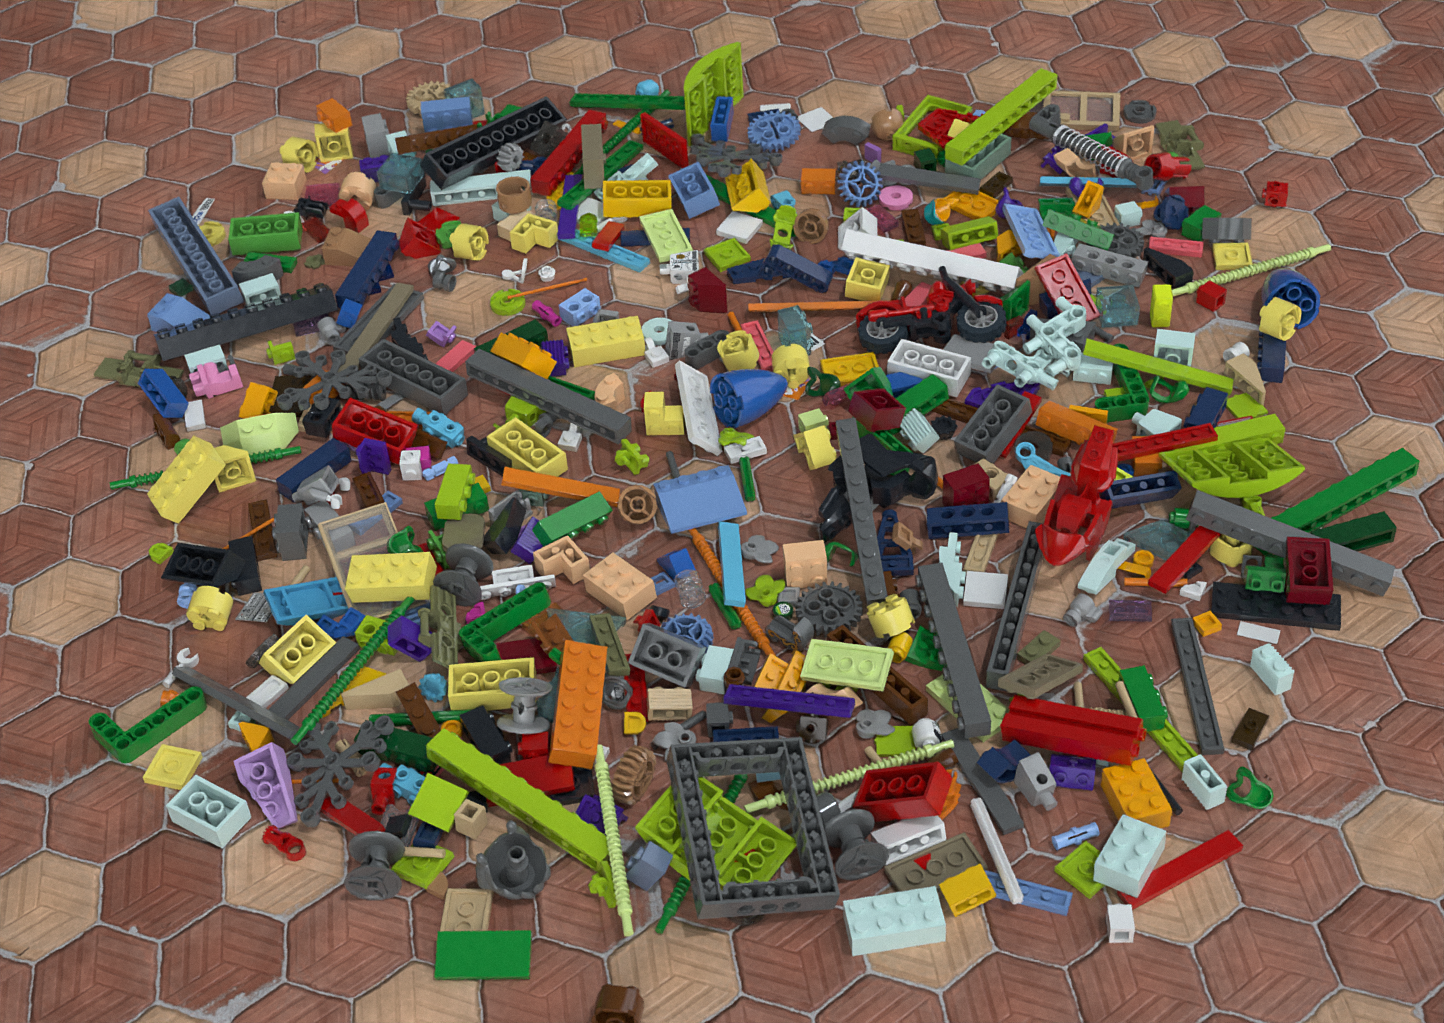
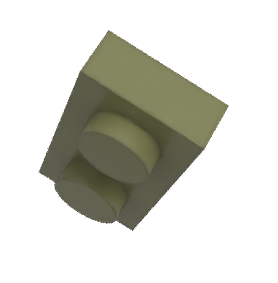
M1043 630L1017 653V659L1024 664H1028L1046 653L1051 655L1060 647L1061 640Z

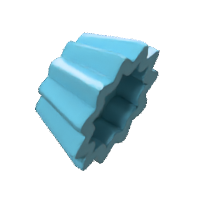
M439 673L425 675L424 678L419 680L421 684L418 688L422 690L421 694L426 696L428 701L432 699L436 703L437 700H443L448 688L447 680L444 679V676H441Z

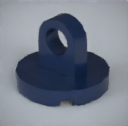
M1180 195L1167 196L1162 201V204L1155 208L1154 218L1157 221L1163 222L1164 226L1170 230L1180 229L1183 220L1188 218V207L1184 203L1186 201Z

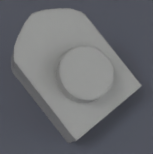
M599 309L594 316L593 323L619 319V312Z

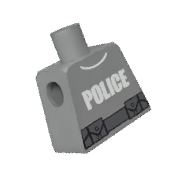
M668 321L665 350L669 360L685 357V349L709 336L708 333H700L695 323Z

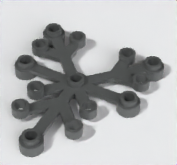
M693 134L691 137L693 146H690V153L696 155V162L699 161L701 167H707L708 164V171L717 172L720 177H728L730 169H732V174L742 173L741 166L731 163L733 159H753L754 162L758 163L760 169H766L768 162L772 166H780V163H782V154L761 153V145L758 143L748 144V149L736 151V146H726L725 141H716V146H713L704 141L705 136L702 134ZM722 159H723L722 162L709 163V162H713V161H717V160H722Z
M335 350L330 354L333 364L330 371L325 372L322 369V366L327 364L325 355L317 356L315 358L316 362L313 363L308 351H299L295 354L296 363L299 366L293 369L294 376L300 378L305 373H315L322 378L321 382L309 388L285 389L284 394L277 397L278 407L286 411L292 408L294 402L298 401L299 409L307 410L310 408L309 399L311 394L322 389L321 393L313 397L315 407L319 410H324L328 408L330 403L328 396L332 387L339 391L341 398L350 397V388L341 383H347L357 391L359 398H365L369 395V391L366 386H362L360 383H379L383 387L389 386L392 381L391 372L389 370H382L377 373L376 366L371 364L360 371L357 365H350L338 373L340 366L344 365L346 361V355L343 350Z
M383 715L379 717L374 724L371 721L363 722L360 726L361 731L356 743L340 754L332 752L328 745L331 736L339 731L337 724L334 721L326 723L322 735L320 732L321 724L318 722L312 731L307 732V735L313 736L315 741L304 739L299 743L298 747L304 754H308L312 750H321L325 756L324 759H305L300 752H294L287 758L286 763L292 771L301 772L305 768H319L311 775H307L302 779V785L307 791L298 794L294 799L297 807L303 809L308 806L309 799L316 794L312 807L306 808L300 815V820L305 826L314 828L319 825V811L327 792L332 798L331 803L336 809H341L346 805L347 800L338 792L332 782L334 774L339 779L338 783L342 789L349 790L353 787L354 781L349 775H346L343 768L363 767L366 771L374 772L379 768L380 759L372 751L365 753L361 758L349 757L360 749H374L376 753H382L386 750L387 744L384 740L376 738L381 734L389 735L393 732L394 723L389 716ZM324 776L323 779L317 783V780Z

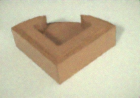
M440 872L426 889L428 893L444 901L447 888H449L446 876Z

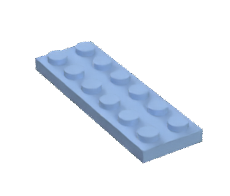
M1004 204L1002 210L1025 257L1044 259L1049 254L1059 257L1060 254L1047 228L1043 226V220L1036 208Z

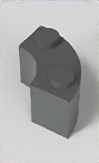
M837 116L825 122L822 134L833 144L838 141H848L857 146L868 137L871 125L857 117Z
M1203 218L1202 239H1209V243H1220V240H1234L1233 243H1244V240H1251L1252 218Z
M264 255L255 261H241L231 271L238 288H240V283L271 273L276 281L284 275L280 259Z

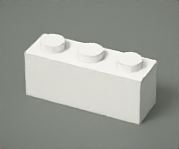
M939 816L904 819L871 833L872 842L881 843L889 850V859L885 866L947 840L944 822Z

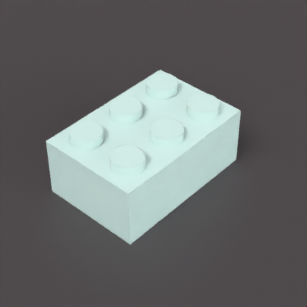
M195 775L166 805L172 822L220 848H223L251 818L247 802L244 799L198 775Z
M1123 814L1095 862L1093 881L1137 898L1165 848L1166 831Z

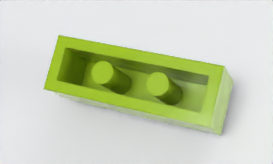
M989 216L940 228L942 245L949 250L998 237L997 221Z
M448 463L435 502L438 519L461 520L463 512H466L467 498L471 496V485L475 483V473H472L471 465Z

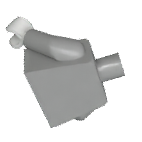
M328 465L303 480L297 492L292 494V498L296 504L304 501L308 506L318 501H330L331 508L339 509L340 505H342V497L339 494H333L338 484H340V490H350V480L346 477L338 479Z

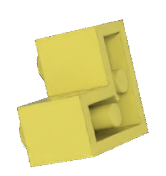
M528 213L509 232L512 249L527 253L535 244L551 248L558 240L557 222Z
M645 392L644 415L646 435H684L685 417L682 405L665 406L664 392Z
M825 425L793 435L798 452H804L810 470L832 464L836 460L837 454L834 447L831 446V435L829 430L825 428Z

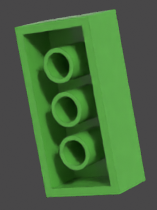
M296 212L231 218L228 240L232 255H245L248 252L266 253L300 250L303 232L300 214Z

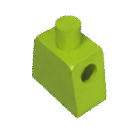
M511 396L505 405L507 419L505 424L516 417L531 427L539 420V415L547 411Z

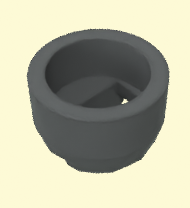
M1060 458L1057 461L1058 468L1070 473V466L1073 462L1072 458Z

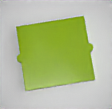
M1248 393L1234 395V397L1227 400L1226 408L1235 418L1253 416L1254 419L1268 414L1267 409Z
M893 726L895 731L889 735L882 736L876 734L874 744L877 746L878 756L894 757V755L900 756V753L905 754L906 751L911 753L912 749L915 750L912 735L913 726Z

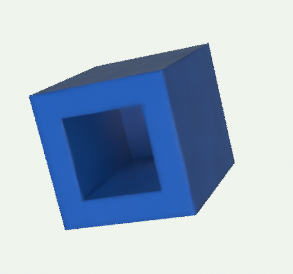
M345 299L336 324L350 329L357 322L363 305Z

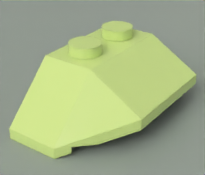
M271 413L236 420L220 427L223 445L248 451L250 455H253V453L258 454L259 451L264 453V450L266 452H269L270 449L274 451L275 448L286 449L299 432L295 413Z

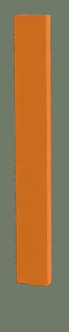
M875 301L748 304L750 312L861 310L868 303Z

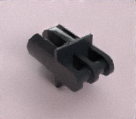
M309 196L308 199L299 198L293 212H299L300 216H305L306 220L308 217L323 219L329 205L325 202L311 200Z

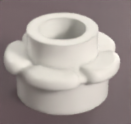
M544 266L539 270L538 275L544 282L552 281L555 269L550 266Z

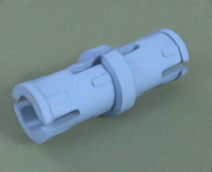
M1092 822L1079 828L1072 827L1067 832L1052 836L1051 839L1054 848L1059 850L1072 844L1079 845L1084 840L1099 836L1100 833L1097 824ZM1083 833V835L1068 840V837Z

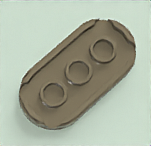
M462 514L461 520L448 519L445 522L442 539L443 550L447 552L449 547L462 543L474 545L481 549L485 534L484 518L478 514Z

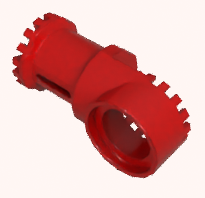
M275 825L265 828L266 832L263 831L265 834L262 835V842L276 846L277 850L285 853L290 861H299L305 857L306 848L301 839L291 835L289 832L278 830ZM301 847L298 852L290 853L292 848Z

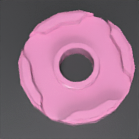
M900 185L888 186L882 189L879 195L881 206L884 208L885 206L889 207V210L892 211L906 209L913 202L911 190Z

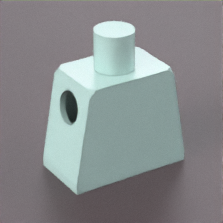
M1152 409L1145 416L1138 412L1135 413L1132 423L1137 425L1136 436H1150L1181 429L1182 419Z

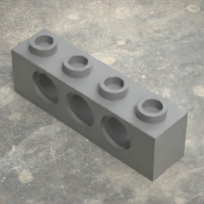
M1081 243L1078 244L1072 257V263L1075 269L1079 271L1103 275L1105 279L1140 288L1145 277L1148 264L1147 261Z

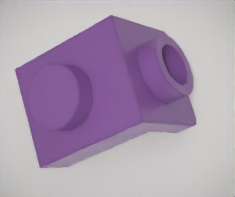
M436 321L427 331L426 336L444 348L448 342L451 344L455 339L457 327L453 325L451 329H448Z

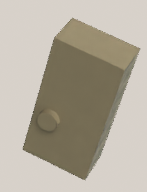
M601 124L581 125L584 189L603 188L606 153H603Z

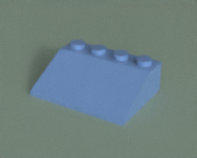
M729 465L718 466L714 469L702 470L694 474L682 475L678 478L662 480L653 484L657 506L671 534L747 515L746 507Z

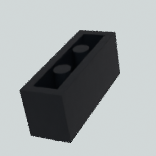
M252 536L228 541V550L233 551L246 560L238 579L231 581L232 589H237L238 596L263 591Z
M482 705L459 715L464 733L479 752L489 755L499 765L512 762L510 753H513L509 741H504L503 732L498 726H495V719L491 712H487Z

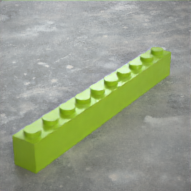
M1042 68L1033 73L1032 76L948 142L945 146V159L961 166L964 165L1053 92L1057 87V74Z
M443 728L426 745L427 758L596 872H599L601 869V861H608V864L611 863L606 835L598 831L593 824L586 823L575 812H569L558 801L551 800L543 791L533 788L522 777L518 778L507 767L500 766L489 755L482 754L471 743L467 744L461 740L456 733L449 732Z

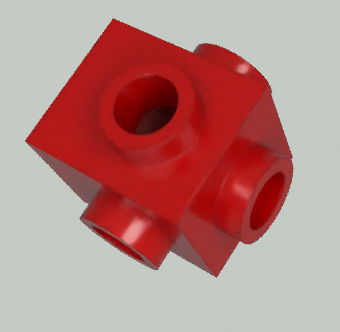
M1267 181L1266 188L1262 190V198L1265 199L1264 206L1286 207L1288 183Z

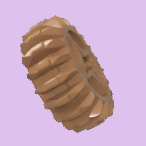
M634 745L624 753L623 758H620V763L617 765L616 772L614 773L615 776L612 780L613 796L620 803L634 806L637 802H640L641 797L648 790L651 780L654 778V767L656 765V757L653 751L646 747Z

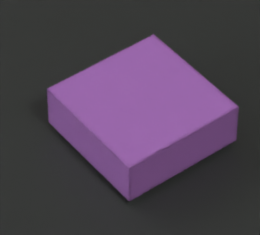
M869 142L865 144V159L871 162L878 160L881 163V148Z

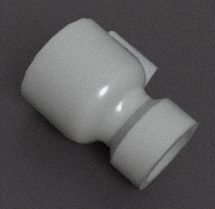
M325 317L318 322V329L329 345H335L341 338L339 333L346 331V327L336 324L331 317Z
M1081 593L1071 602L1070 609L1063 615V619L1068 625L1076 627L1080 623L1081 618L1096 623L1103 614V611L1095 607L1093 600L1089 596Z

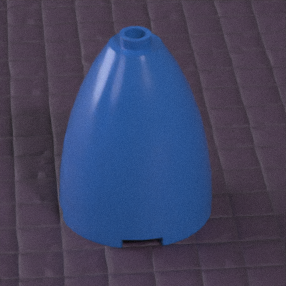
M1286 268L1276 269L1266 277L1261 292L1263 306H1267L1274 297L1297 305L1301 308V319L1299 324H1295L1294 327L1298 329L1309 325L1319 313L1321 297L1316 287L1307 277L1295 270Z
M739 369L717 374L710 383V393L713 394L716 405L713 409L718 419L726 427L730 426L736 429L758 419L773 408L786 392L788 382L780 374L761 369Z

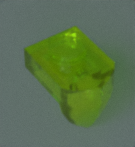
M592 213L582 215L580 217V237L597 236V216Z

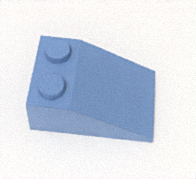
M169 293L147 314L151 329L155 332L164 328L168 330L174 329L175 325L181 323L188 325L198 318H203V320L210 318L209 314L183 297Z

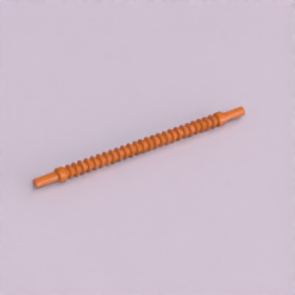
M696 528L689 529L688 531L693 538V544L723 590L721 563H719L714 552H712L707 541H705L704 536L699 534ZM746 603L744 607L734 606L752 638L758 643V648L762 649L766 656L770 653L776 656L769 645V639L763 633Z

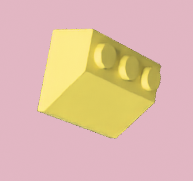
M305 615L263 654L259 664L270 675H275L282 681L294 684L336 642L311 618Z

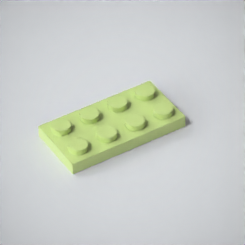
M672 209L639 216L642 228L660 263L670 261L671 254L693 251Z
M811 639L800 677L804 681L883 691L894 652L889 648Z
M942 674L926 685V691L957 718L958 714H954L952 709L953 697H949L947 692L948 680L944 681ZM980 684L991 718V735L978 737L982 742H985L1001 731V722L1005 714L1009 713V709Z

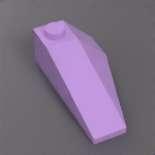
M271 742L234 760L240 782L251 793L250 795L260 805L270 822L280 830L298 820L290 768L286 763L287 758L284 749Z

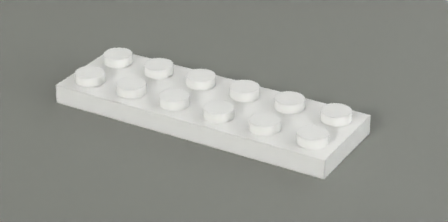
M679 360L675 364L688 439L692 444H697L707 452L718 456L722 452V446L718 443L720 436L708 377Z

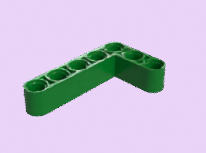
M1125 344L1113 345L1129 350V348ZM1113 363V372L1119 386L1123 387L1125 394L1098 398L1095 401L1094 408L1108 411L1107 423L1131 420L1137 412L1144 416L1147 415L1149 396L1138 370Z
M535 583L462 627L458 634L466 652L477 662L502 660L493 641L550 606L551 599L545 584Z
M194 686L188 688L125 732L109 716L101 712L95 713L89 718V725L95 739L119 762L127 764L202 714L207 709V702L202 689Z

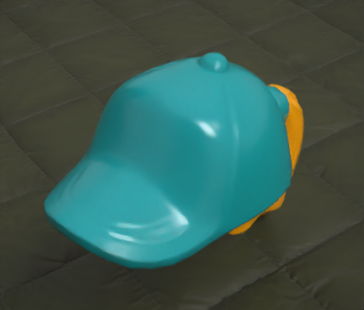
M933 199L924 208V218L931 225L944 224L950 217V209L957 205L959 199Z

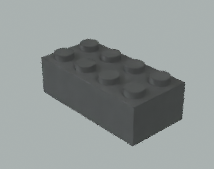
M997 384L954 440L957 453L976 463L984 458L994 464L1031 415L1032 408L1029 398Z

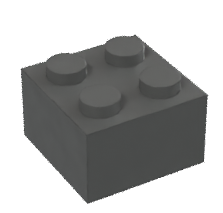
M302 503L278 505L277 513L274 514L276 527L272 530L273 539H277V553H281L283 561L307 559L309 529Z

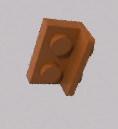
M556 613L540 625L534 620L530 622L534 628L532 630L533 635L538 641L541 640L543 642L540 646L547 655L553 648H557L562 652L565 640L574 641Z

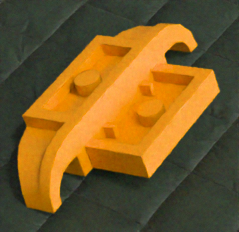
M794 649L791 660L786 663L770 653L753 687L801 692L805 681L801 679L800 675L806 656ZM767 709L762 719L772 723L788 711Z

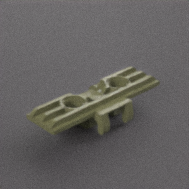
M1178 120L1155 124L1160 133V144L1165 152H1175L1179 157L1187 155L1190 161L1180 162V164H1191V171L1205 168L1202 159L1197 153L1198 150L1203 149L1204 143L1199 140L1192 125L1181 126Z
M128 350L123 356L124 360L104 358L95 371L94 376L117 380L121 385L140 387L138 381L144 369H163L176 385L184 370L159 366L161 363L160 354L148 355ZM133 360L145 361L141 368L133 365Z
M432 585L430 587V609L421 608L418 610V617L420 618L418 640L423 645L431 647L432 661L449 669V665L458 664V651L462 646V641L458 634L461 624L456 620V596ZM429 627L437 630V633L429 634Z

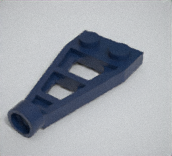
M885 510L882 513V522L877 536L883 572L891 571L892 576L914 575L911 549L905 550L892 539H884L885 532H893V525L899 522L895 510ZM885 547H899L901 555H883Z

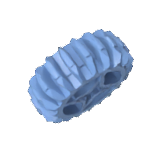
M854 161L853 165L849 163L847 168L844 167L842 169L843 173L838 175L842 180L837 181L841 186L837 190L843 191L840 197L846 196L844 202L850 200V206L855 203L856 207H860V205L866 207L867 203L871 205L873 203L872 200L876 201L878 199L876 195L881 194V191L878 189L882 188L883 185L878 184V182L882 181V178H877L880 172H874L875 166L870 169L869 162L864 166V161H860L859 164L857 161ZM853 171H858L855 180H848ZM865 173L870 177L871 181L866 180ZM861 181L864 186L859 188L856 182ZM848 187H852L854 189L855 195H853L850 192ZM872 188L867 197L861 198L864 189Z
M683 612L682 616L675 614L673 619L668 617L667 622H662L661 628L706 646L705 653H707L709 645H713L712 627L706 619H701L700 615L694 617L692 613L685 615Z

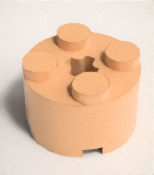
M360 172L349 173L343 180L339 199L349 201L353 198L362 205L365 211L369 210L374 198L375 181L372 178L368 179L365 177L366 174Z

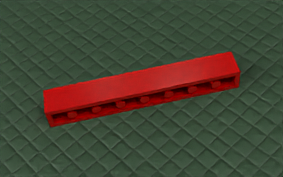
M588 110L530 178L532 193L551 196L556 191L557 187L564 181L565 175L571 173L572 169L583 157L581 125L601 124V131L603 133L608 127L606 113Z

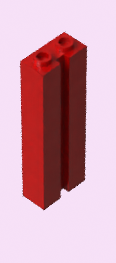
M1014 695L1009 706V713L1005 714L1000 725L1002 741L1012 742L1016 740L1022 745L1128 766L1132 765L1134 757H1138L1140 743L1144 742L1146 738V729L1143 728L1142 718L1041 699H1028L1025 696Z

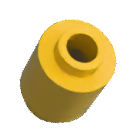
M902 632L892 636L888 648L894 652L892 662L901 663L906 659L913 643L908 633Z

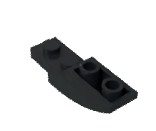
M400 317L394 318L395 330L390 331L392 343L428 360L427 355L423 354L422 343H418L416 337L411 338L406 324H402Z

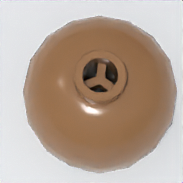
M886 109L872 116L870 124L876 137L881 140H893V135L904 122L902 113L899 110L891 109V111L886 112Z
M809 208L798 214L793 229L801 241L811 242L809 244L819 243L826 236L829 229V221L822 211Z
M634 485L626 488L618 498L617 509L619 515L630 524L640 525L648 522L657 511L655 494L643 485Z

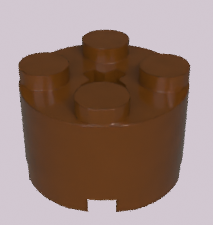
M604 984L597 994L591 1023H641L644 1000L639 994V989L634 986L624 987Z

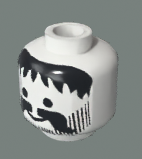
M923 718L913 726L912 735L916 748L920 747L923 749L924 745L930 744L932 746L942 742L940 727L936 721Z

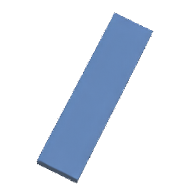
M984 870L997 895L995 898L1010 901L1000 875ZM1016 878L1024 896L1023 902L1020 904L1067 916L1072 900V892Z

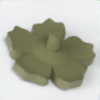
M320 254L309 255L304 263L305 267H313V269H317L325 264L324 258Z

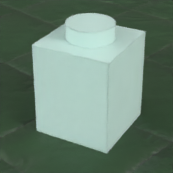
M1135 201L1115 205L1114 215L1119 224L1123 223L1124 227L1130 225V227L1140 225V219L1143 215L1142 209L1138 207Z

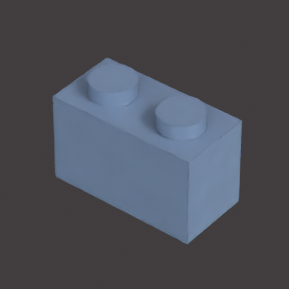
M649 841L644 847L640 846L635 855H631L625 864V868H627L626 878L647 891L665 874L673 855Z

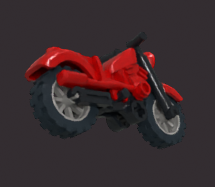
M940 266L939 272L942 282L935 281L932 284L926 297V303L920 306H907L904 296L901 297V300H878L868 303L857 313L856 324L863 348H866L868 352L873 351L874 354H888V352H894L901 339L915 342L919 338L927 339L932 336L938 344L948 343L951 339L953 320L957 312V328L961 337H965V340H971L974 343L992 342L995 338L1001 337L1002 333L1006 330V312L1003 310L1002 300L995 296H973L976 293L975 282L971 283V278L964 284L959 285L948 276L945 266Z

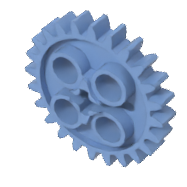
M779 110L776 113L770 111V114L764 112V116L758 115V119H753L754 123H749L750 127H748L747 132L750 143L760 144L762 151L764 152L766 149H769V153H771L772 149L778 152V149L784 151L785 146L790 148V144H795V140H799L798 136L801 135L799 120H796L795 116L791 117V113L786 115L785 111L779 114Z

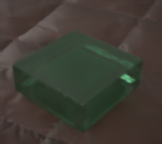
M183 278L168 286L174 295L180 297L194 290L193 286Z

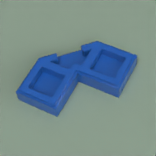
M840 257L835 261H820L818 265L829 270L832 274L839 272L849 275L854 260Z
M350 607L339 622L323 615L317 622V625L335 641L343 636L355 635V631L366 615Z

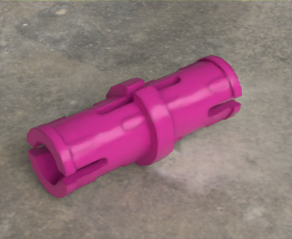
M540 300L533 302L532 309L540 314L543 320H547L554 327L561 324L562 318L554 313L551 307L545 306Z

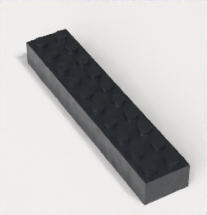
M546 96L425 153L420 166L434 183L443 190L494 165L498 161L496 158L499 156L498 151H501V146H505L506 143L516 144L521 147V150H524L545 140L549 136L559 133L567 119Z
M319 283L315 284L314 288L308 290L307 288L296 290L297 293L291 295L289 293L281 294L279 298L274 300L267 298L262 300L260 304H247L243 309L232 308L222 315L215 313L205 320L198 318L188 325L181 323L175 325L174 329H160L157 331V334L153 335L163 361L336 311L338 308L333 291L327 284Z

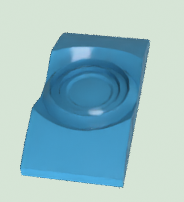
M337 577L265 589L263 592L275 621L279 625L294 626L305 615L312 620L321 618L323 615L334 619L348 611L344 595L333 596V593H342Z

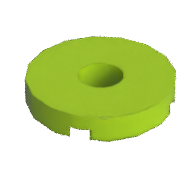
M508 289V291L499 290L490 298V307L498 315L511 316L523 310L526 303L525 297L520 296L507 299L509 295L522 292L516 289Z

